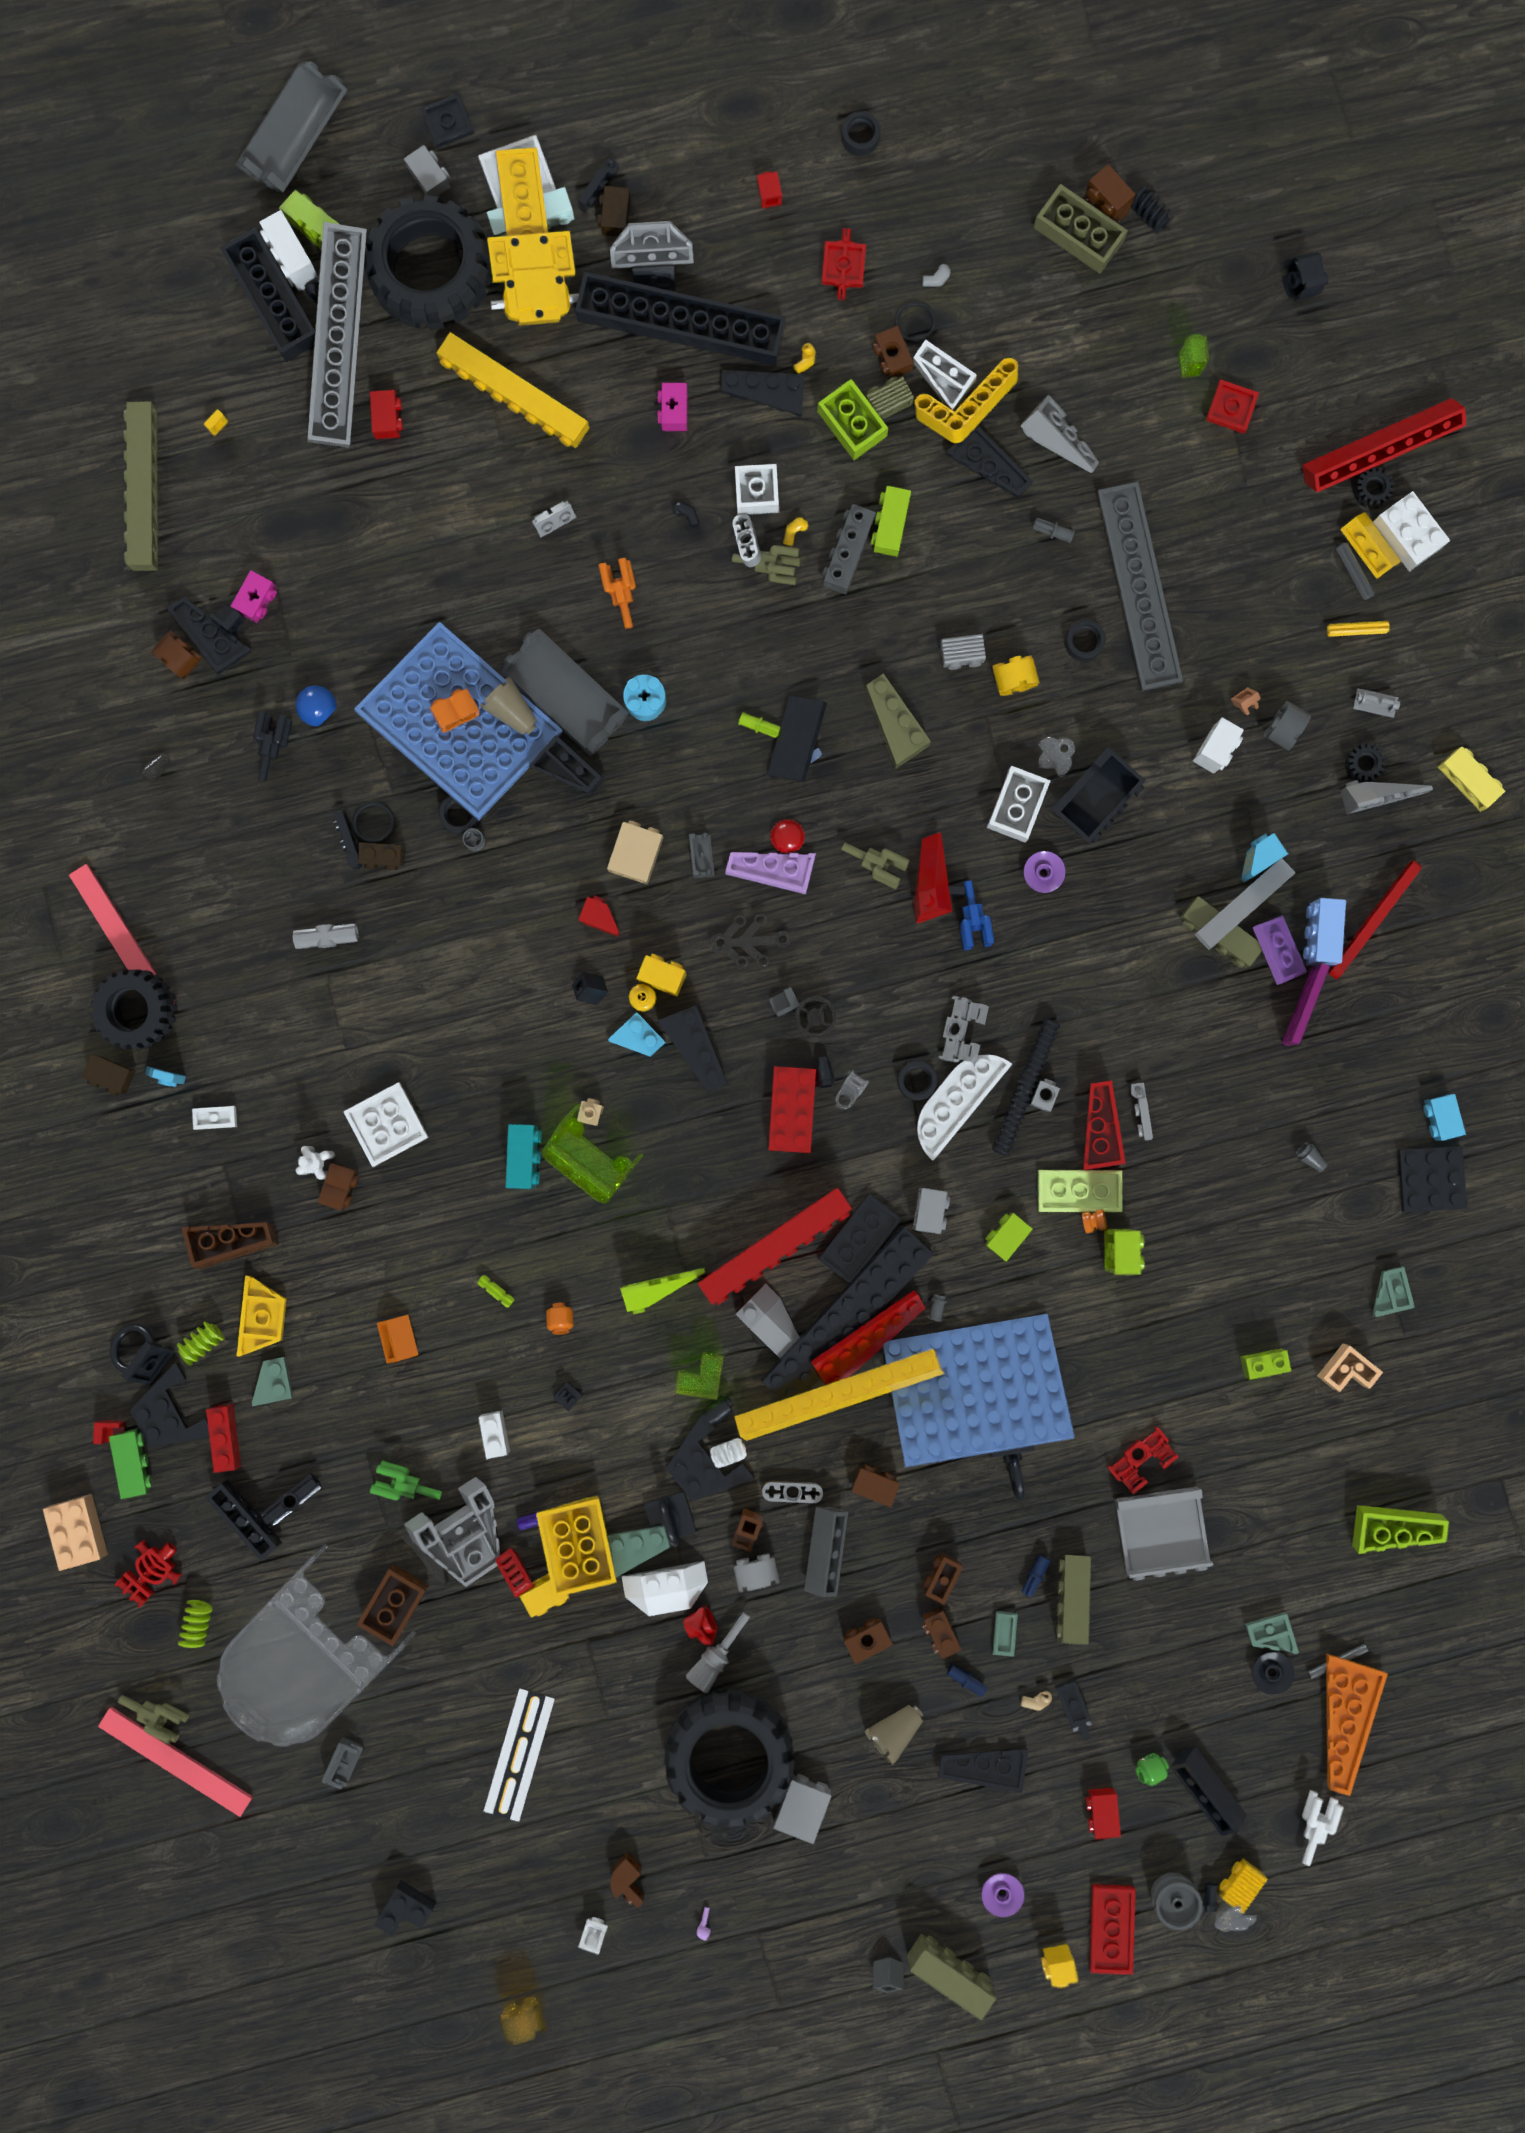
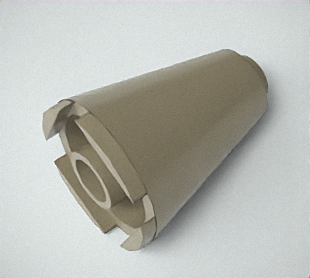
M507 677L505 679L507 684L504 682L495 688L485 698L484 701L487 704L483 702L480 704V707L523 735L526 732L529 735L537 727L534 724L537 719L513 680Z
M908 1705L867 1728L864 1733L869 1740L872 1738L875 1748L893 1765L922 1724L923 1720L921 1717L923 1714L916 1706L911 1707Z

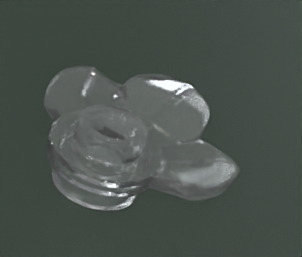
M1048 737L1038 744L1044 751L1039 758L1038 767L1042 769L1055 767L1057 775L1059 777L1064 776L1072 766L1071 756L1075 752L1073 741L1068 738L1057 740L1053 737ZM1064 744L1068 746L1066 753L1061 751V746Z
M1236 1906L1218 1913L1215 1916L1214 1923L1217 1929L1224 1932L1230 1930L1244 1931L1256 1922L1257 1915H1242L1241 1906Z

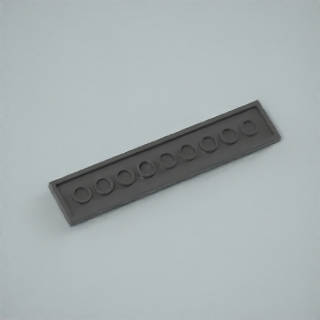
M1134 482L1098 490V501L1141 692L1182 683V673L1139 483Z

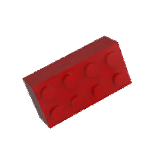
M774 1066L769 1150L811 1153L816 1069Z

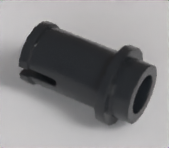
M1205 1882V1901L1202 1902L1205 1911L1217 1912V1908H1219L1217 1903L1219 1884Z

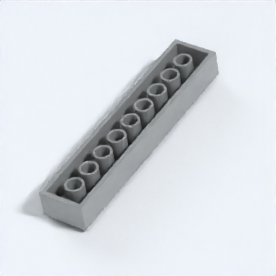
M324 222L307 442L348 448L350 446L367 229Z

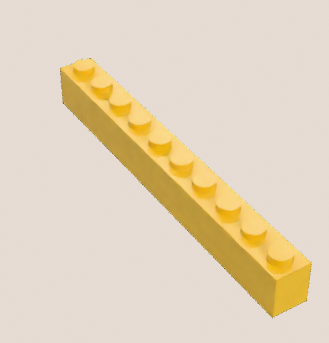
M931 1349L737 1415L735 1420L740 1437L748 1441L942 1375L944 1371L938 1353Z

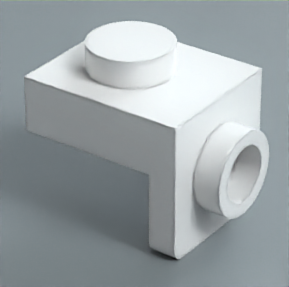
M592 1917V1920L586 1921L578 1948L599 1954L608 1927L604 1925L603 1920Z

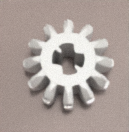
M739 1438L714 1446L710 1450L712 1462L718 1468L740 1461L747 1456L745 1445Z

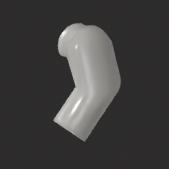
M940 265L934 276H923V287L942 286L950 276L948 265Z

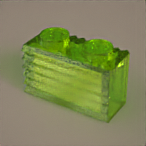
M1194 334L1186 339L1179 353L1183 378L1200 376L1210 359L1208 357L1209 349H1207L1208 337Z

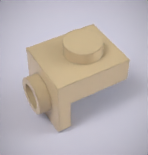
M588 1098L587 1102L582 1101L577 1121L597 1126L604 1106L599 1105L600 1101Z

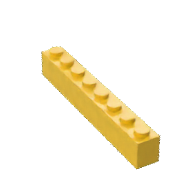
M451 332L437 351L439 362L447 369H454L457 371V375L464 380H471L479 390L488 391L496 401L505 402L513 412L517 414L518 412L522 413L530 423L534 425L536 423L539 424L547 434L551 436L553 434L556 435L564 445L568 447L571 445L576 448L588 431L589 425L587 420Z

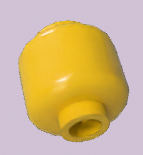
M638 984L630 991L629 1001L636 1010L642 1012L649 1011L656 1004V993L649 985Z

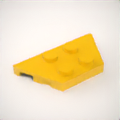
M250 1275L245 1276L237 1347L238 1357L282 1341L287 1298Z

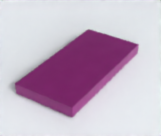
M1321 963L1311 967L1281 1044L1286 1046L1300 1044L1329 970V965Z

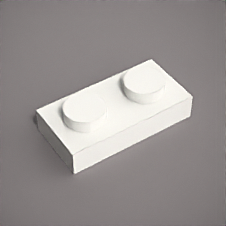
M236 1106L192 1109L193 1130L237 1127Z

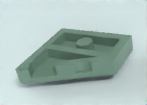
M286 1356L263 1361L252 1407L293 1398Z

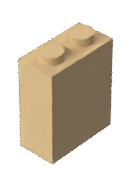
M634 821L623 822L607 870L608 872L648 885L663 841V835L655 828L648 827V830L640 828L641 824Z

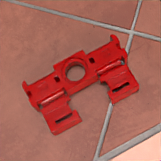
M1154 1426L1155 1431L1143 1441L1138 1439L1123 1452L1125 1455L1114 1465H1107L1108 1470L1118 1481H1122L1132 1494L1148 1483L1143 1476L1140 1478L1136 1473L1138 1470L1134 1469V1467L1138 1468L1152 1456L1151 1452L1154 1458L1158 1457L1160 1460L1159 1464L1164 1469L1179 1457L1167 1444L1168 1438L1156 1426ZM1141 1448L1143 1450V1457L1136 1460L1133 1458L1132 1452L1134 1449Z

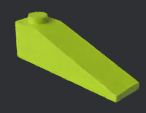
M705 1268L621 1287L627 1312L633 1311V1314L645 1312L646 1307L651 1306L706 1272Z

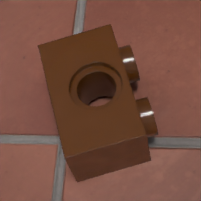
M898 326L876 334L872 347L875 355L880 356L882 361L880 366L883 374H887L888 378L891 379L912 371L913 361ZM894 351L897 355L891 357L887 355V352Z
M871 1618L864 1623L865 1626L859 1629L856 1627L845 1633L846 1636L843 1637V1640L855 1665L893 1645L892 1639L881 1618ZM864 1635H871L873 1637L870 1643H863L861 1638Z

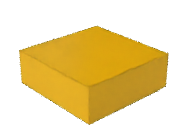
M217 409L204 425L215 436L228 423V420Z

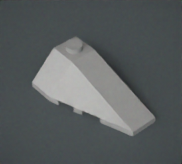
M1049 395L1046 396L1021 424L1024 433L1035 442L1092 473L1099 464V461L1084 441H1079L1074 425L1070 427L1064 419L1066 414Z
M1357 780L1347 783L1346 787L1340 792L1346 813L1351 814L1426 794L1433 790V788L1429 785L1379 782L1359 783Z

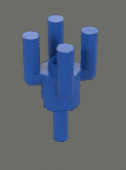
M965 881L964 887L968 906L962 907L964 919L959 924L963 950H971L974 947L972 932L979 930L982 932L984 947H990L995 943L991 919L988 915H984L982 904H976L972 881Z

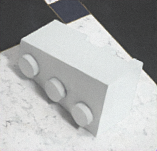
M927 340L924 341L914 356V365L942 403L951 410L956 411L975 384L977 375Z

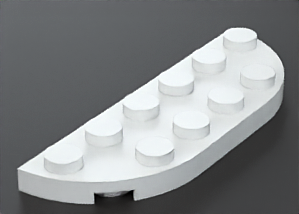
M978 1055L976 1063L963 1061L953 1069L930 1097L920 1112L917 1133L922 1149L932 1161L1005 1074L1012 1063L994 1055Z

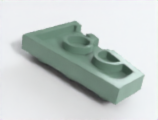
M664 1526L615 1533L607 1536L615 1577L671 1547Z

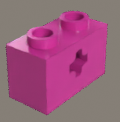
M662 383V390H658V403H662V411H658V423H662L663 431H687V383Z
M250 570L231 607L241 615L258 623L259 619L265 616L269 601L275 598L277 587L272 581Z

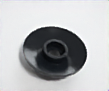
M1267 1652L1255 1661L1252 1668V1678L1255 1685L1262 1692L1269 1695H1279L1286 1692L1293 1684L1295 1677L1294 1667L1285 1655L1278 1652ZM1270 1668L1275 1669V1672L1272 1675L1268 1674V1670Z

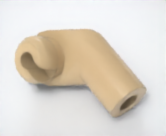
M1043 1691L1034 1698L1023 1696L1021 1706L1040 1711L1051 1703L1052 1695L1048 1691Z

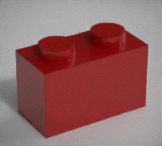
M395 390L370 391L373 435L376 439L400 438V430H403L402 417H399V410H402L401 397L397 396Z
M1114 1788L1088 1790L1089 1797H1086L1085 1800L1087 1811H1090L1091 1818L1087 1819L1089 1832L1093 1833L1095 1839L1121 1837L1118 1800Z

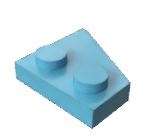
M149 1066L146 1067L145 1075L156 1078L159 1084L176 1087L177 1083L184 1084L186 1078L183 1075Z

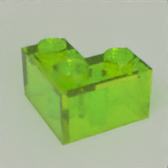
M703 1352L700 1373L679 1370L675 1393L717 1400L724 1355Z

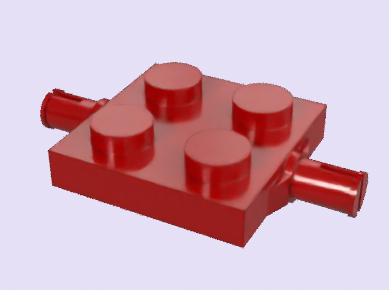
M846 228L842 229V240L837 242L825 241L822 285L838 287L837 299L839 300L841 292L842 300L846 298V288L863 287L866 244H856L850 241L851 229L849 228L847 229V236Z

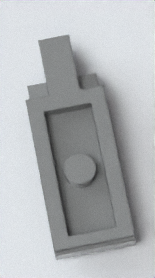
M1144 1083L1131 1084V1095L1137 1099L1138 1103L1134 1104L1135 1115L1140 1116L1141 1124L1137 1125L1138 1135L1143 1137V1141L1152 1140L1153 1135Z

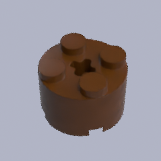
M171 630L151 651L156 658L161 659L171 671L183 680L202 659L186 642L184 643Z

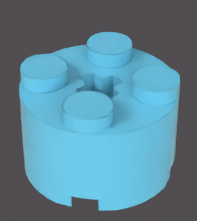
M638 675L627 682L623 697L629 713L641 721H650L657 718L666 706V695L661 682L656 677L650 675ZM643 695L648 696L647 701L642 700Z

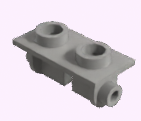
M561 501V503L550 508L552 511L550 515L545 511L534 517L535 519L532 520V523L540 537L551 533L553 530L576 518L568 501Z
M1358 688L1353 709L1394 718L1396 709H1399L1400 701H1398V697Z

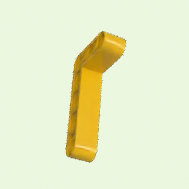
M1012 358L1002 360L956 411L951 410L928 394L919 395L915 399L916 418L953 443L962 442L1018 381L1017 361Z

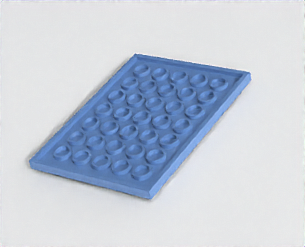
M440 622L354 709L360 717L478 821L530 768L529 765L554 736H560L563 733V730L525 696H523L524 700L537 719L534 723L537 727L529 735L526 732L523 735L482 709L480 704L483 702L487 704L484 701L485 698L504 682L507 684V682ZM457 689H468L479 709V716L471 721L460 724L448 732L442 733L430 712L432 703L439 698H449L451 693Z
M1048 1314L890 1340L883 1344L886 1365L934 1349L938 1353L944 1371L942 1375L892 1391L905 1467L1074 1438Z

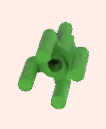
M383 1460L381 1465H378L376 1473L392 1477L391 1485L376 1481L370 1490L372 1494L392 1500H398L401 1495L414 1499L416 1493L440 1500L442 1495L441 1491L419 1485L420 1478L410 1476L408 1468Z

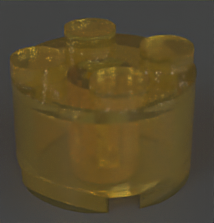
M535 1996L525 1999L522 2005L516 2006L513 2003L503 2008L504 2012L500 2014L499 2021L507 2045L511 2041L513 2045L529 2041L536 2037L535 2032L541 2030V2034L547 2030L548 2027L540 2002L536 2000Z

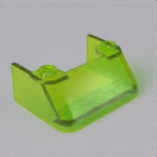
M577 1103L559 1123L544 1147L542 1155L548 1163L591 1197L605 1204L614 1196L644 1155L640 1153L633 1162L623 1156H619L613 1161L582 1136L584 1133L583 1123L578 1122L574 1117L581 1107Z

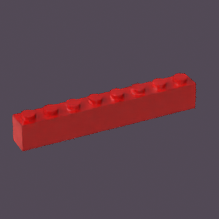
M1453 398L1448 399L1303 464L1305 483L1317 493L1465 427V407Z

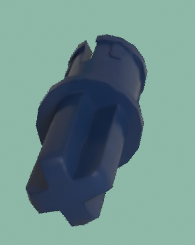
M1038 1555L1032 1570L1028 1572L1030 1575L1022 1589L1024 1595L1033 1597L1040 1581L1044 1580L1042 1577L1051 1562L1046 1557Z
M955 1663L949 1667L947 1675L962 1684V1688H968L979 1697L986 1693L987 1686L974 1678L971 1672L968 1674Z

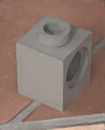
M1044 1079V1082L1039 1081L1029 1105L1046 1112H1051L1060 1088L1055 1087L1056 1083L1051 1080ZM1042 1089L1049 1090L1050 1098L1048 1100H1043L1040 1097Z

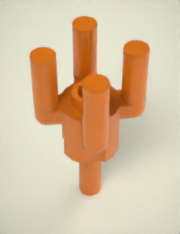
M626 558L618 559L622 577L613 579L610 565L606 563L598 564L604 591L611 595L614 606H620L625 629L633 628L628 604L633 602L631 590L635 589L636 584L630 560H626Z

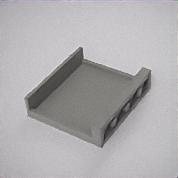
M1199 1487L1114 1499L1125 1571L1129 1578L1143 1580L1148 1575L1163 1577L1168 1572L1183 1574L1188 1569L1204 1571L1208 1569V1566H1213L1209 1556L1200 1499L1203 1498L1202 1490Z

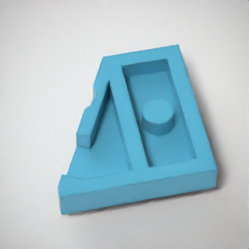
M637 1012L608 1039L611 1043L650 1057L666 1043Z

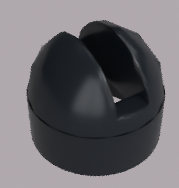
M319 282L307 285L304 289L308 297L312 300H318Z

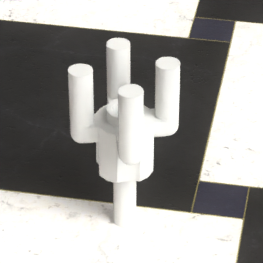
M303 1146L301 1148L303 1156L299 1159L300 1166L296 1168V1173L298 1175L314 1173L318 1179H325L328 1171H323L322 1169L324 1161L333 1159L335 1153L333 1151H323L318 1154L315 1152L314 1147Z
M1313 1790L1309 1792L1302 1814L1303 1819L1307 1821L1304 1837L1309 1839L1302 1863L1311 1866L1317 1843L1324 1844L1328 1833L1331 1835L1336 1833L1344 1808L1338 1804V1799L1330 1797L1325 1815L1319 1813L1323 1800L1318 1798V1793Z

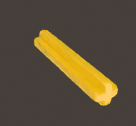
M1388 621L1342 623L1327 626L1328 636L1383 634L1389 631Z

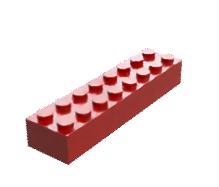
M836 1187L698 1282L699 1287L712 1305L715 1302L717 1305H720L728 1299L729 1296L727 1294L733 1290L737 1293L746 1287V1281L749 1279L755 1281L763 1275L762 1270L767 1267L771 1270L781 1263V1257L784 1255L790 1257L798 1251L797 1246L802 1243L806 1246L815 1240L814 1235L819 1231L822 1233L827 1232L833 1227L831 1223L838 1219L841 1222L851 1215L849 1211L852 1208Z

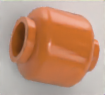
M565 1303L552 1304L553 1307L546 1311L547 1329L555 1335L569 1333V1330L574 1326L573 1310L565 1306Z

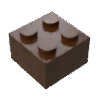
M1108 164L1089 180L1084 200L1118 223L1129 214L1136 194Z

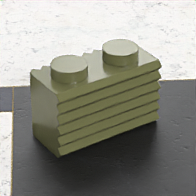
M903 376L898 379L897 377L889 379L886 385L881 388L878 386L871 388L866 395V399L882 420L911 406L914 401V396Z

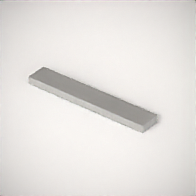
M1281 858L1200 929L1195 936L1210 950L1291 878L1295 872Z

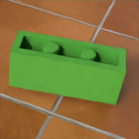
M139 1429L112 1434L109 1440L120 1498L125 1499L147 1494L150 1491V1487H152V1479L150 1475H147L148 1458L146 1454H143V1434H139Z

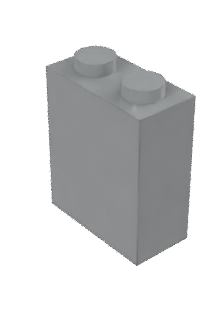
M801 1774L793 1775L789 1782V1789L782 1799L774 1819V1829L814 1844L832 1796L829 1786L822 1782L813 1783L809 1781L808 1777Z

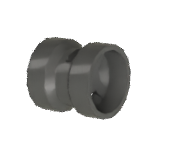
M470 828L463 834V843L469 850L478 852L485 847L486 839L478 829Z

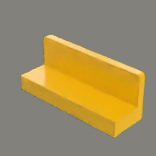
M1365 512L1356 516L1340 529L1376 579L1401 562Z

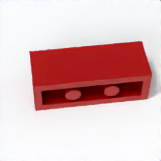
M234 1404L208 1408L206 1413L214 1473L236 1470L241 1467Z

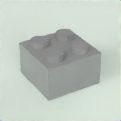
M919 1188L913 1223L914 1230L941 1234V1230H945L947 1218L944 1217V1210L949 1208L950 1197L947 1196V1192Z

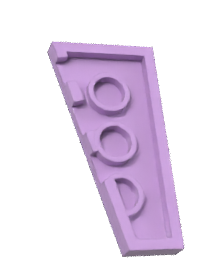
M731 852L725 874L806 894L816 853L802 855L798 853L758 854Z

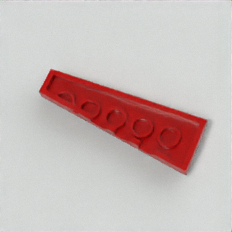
M912 1291L811 1361L824 1385L849 1378L883 1347L884 1343L895 1337L926 1308L918 1294Z

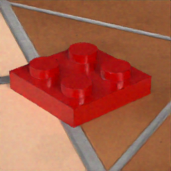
M1220 379L1205 421L1245 434L1259 392Z

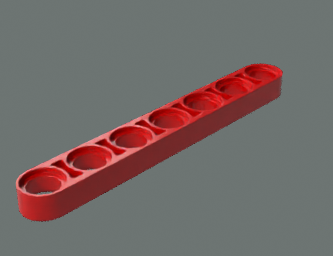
M1412 860L1406 866L1343 950L1342 963L1331 966L1328 971L1330 976L1337 980L1345 972L1422 868L1419 863Z

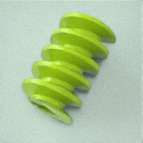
M203 1322L204 1330L197 1327L198 1335L191 1332L192 1340L185 1337L183 1340L186 1345L177 1344L180 1356L189 1366L193 1365V1361H199V1356L204 1357L206 1350L211 1351L213 1349L212 1345L217 1346L219 1340L225 1339L224 1334L215 1324Z
M189 1600L186 1603L192 1605V1607L185 1608V1612L190 1613V1616H183V1620L187 1621L188 1624L181 1625V1628L187 1631L179 1635L185 1640L178 1641V1645L186 1648L202 1647L206 1642L204 1638L207 1636L206 1629L209 1628L207 1621L211 1618L209 1613L212 1612L213 1607L204 1601Z

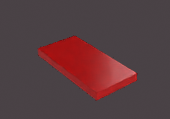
M1092 1884L1090 1973L1133 1975L1135 1886Z

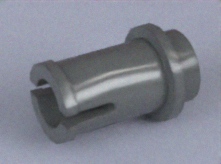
M934 1294L933 1298H931L932 1306L929 1319L941 1322L944 1305L947 1303L946 1296Z

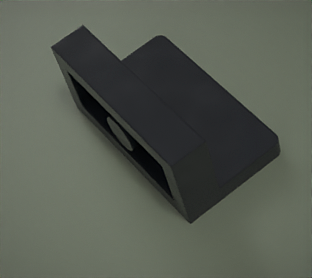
M674 264L633 267L634 283L664 290L675 289Z

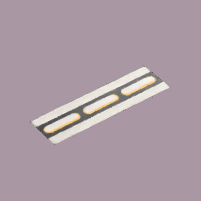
M519 1688L484 1812L519 1822L555 1700L554 1698Z

